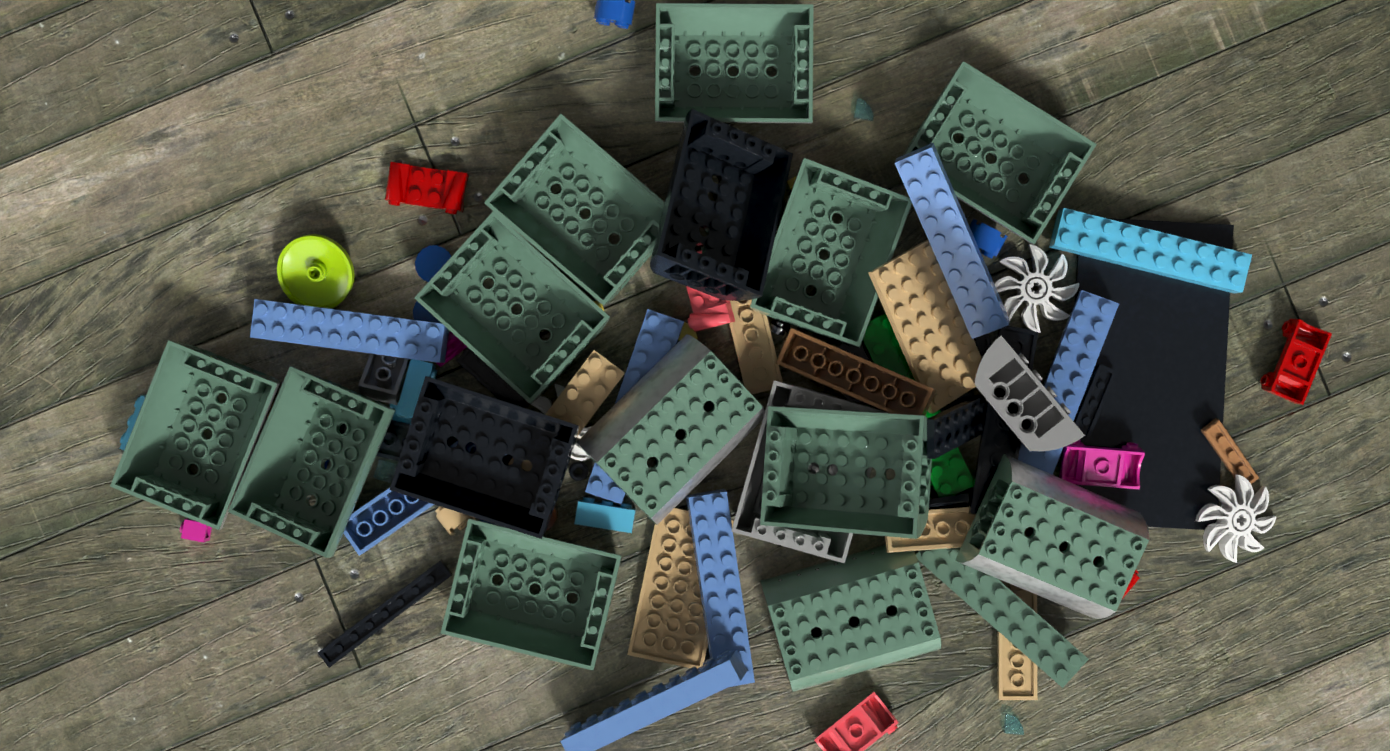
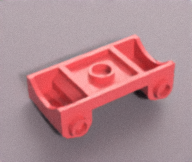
M686 286L693 311L690 314V318H688V325L694 332L735 322L729 300H721Z
M873 691L833 725L814 738V741L823 751H864L884 734H891L898 728L897 724L899 722L875 691Z

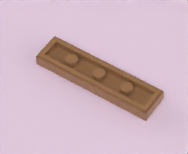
M1215 418L1201 429L1234 479L1235 474L1245 477L1251 484L1259 479L1219 419Z

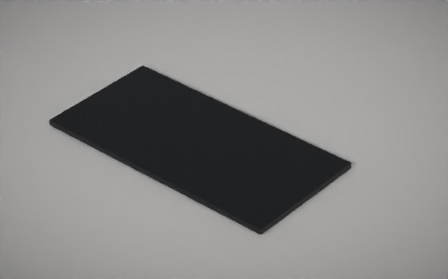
M1107 218L1233 250L1234 225ZM1077 254L1076 284L1079 283V288L1075 293V301L1079 291L1083 290L1119 303L1080 406L1098 364L1118 372L1089 442L1087 443L1082 440L1080 442L1085 446L1122 449L1123 445L1131 442L1138 444V447L1142 448L1145 452L1140 468V489L1090 485L1077 486L1139 512L1144 517L1148 527L1205 530L1207 525L1216 523L1217 519L1200 522L1195 520L1198 512L1205 505L1215 504L1219 506V499L1208 488L1220 485L1221 459L1201 429L1215 418L1219 419L1223 425L1230 292Z

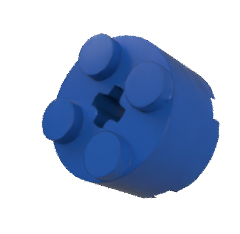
M597 0L594 19L600 25L610 26V23H615L618 28L628 29L629 25H632L636 2L630 0V3L625 0Z
M973 219L969 227L978 248L981 249V254L991 259L993 256L997 257L1008 236L1002 235L1000 237V231L984 223L977 225V220Z

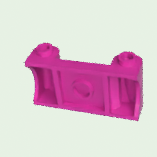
M1079 439L1063 447L1059 478L1077 485L1140 489V468L1145 452L1142 448L1138 447V444L1128 442L1122 446V449L1085 446Z

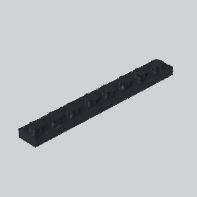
M441 559L320 650L318 654L330 668L453 574Z

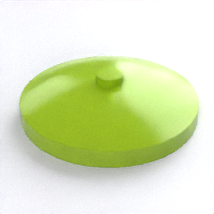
M308 234L294 239L282 250L277 263V276L282 290L294 303L333 308L349 295L354 283V267L348 253L339 243L323 235Z

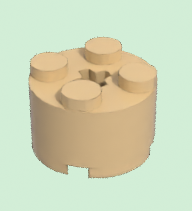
M441 506L435 511L437 513L436 518L450 535L456 534L453 530L457 528L459 530L465 528L469 518L476 519L475 517Z

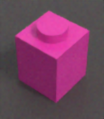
M190 518L184 519L181 523V538L203 543L210 540L212 527Z

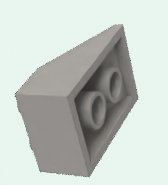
M370 354L358 385L359 393L374 400L398 405L410 359Z

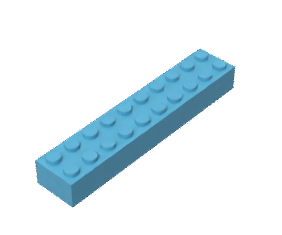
M1067 208L1058 210L1049 248L1234 294L1243 292L1252 254Z

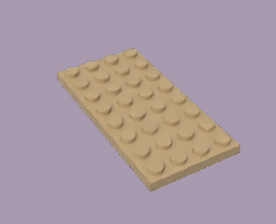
M929 240L923 241L868 272L915 381L936 390L928 412L935 413L975 388L976 373L982 358L974 339L969 334Z
M674 508L658 525L655 524L627 655L687 668L694 666L699 668L703 666L702 663L705 661L708 641L688 510Z

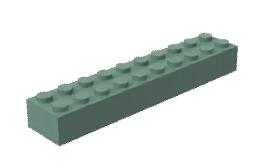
M961 548L920 550L915 552L918 561L1062 688L1089 660L999 579L955 561Z

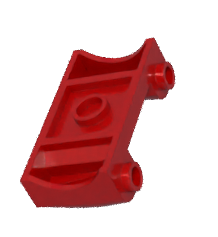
M390 162L385 200L388 201L389 205L400 206V203L442 209L446 210L445 213L457 215V212L463 213L464 196L469 175L463 172L444 171Z
M1289 319L1282 326L1283 336L1288 339L1275 371L1263 375L1260 384L1262 390L1292 403L1304 405L1332 333L1315 328L1301 319Z

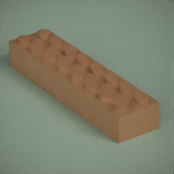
M792 328L776 361V364L890 414L926 416L936 393V390Z

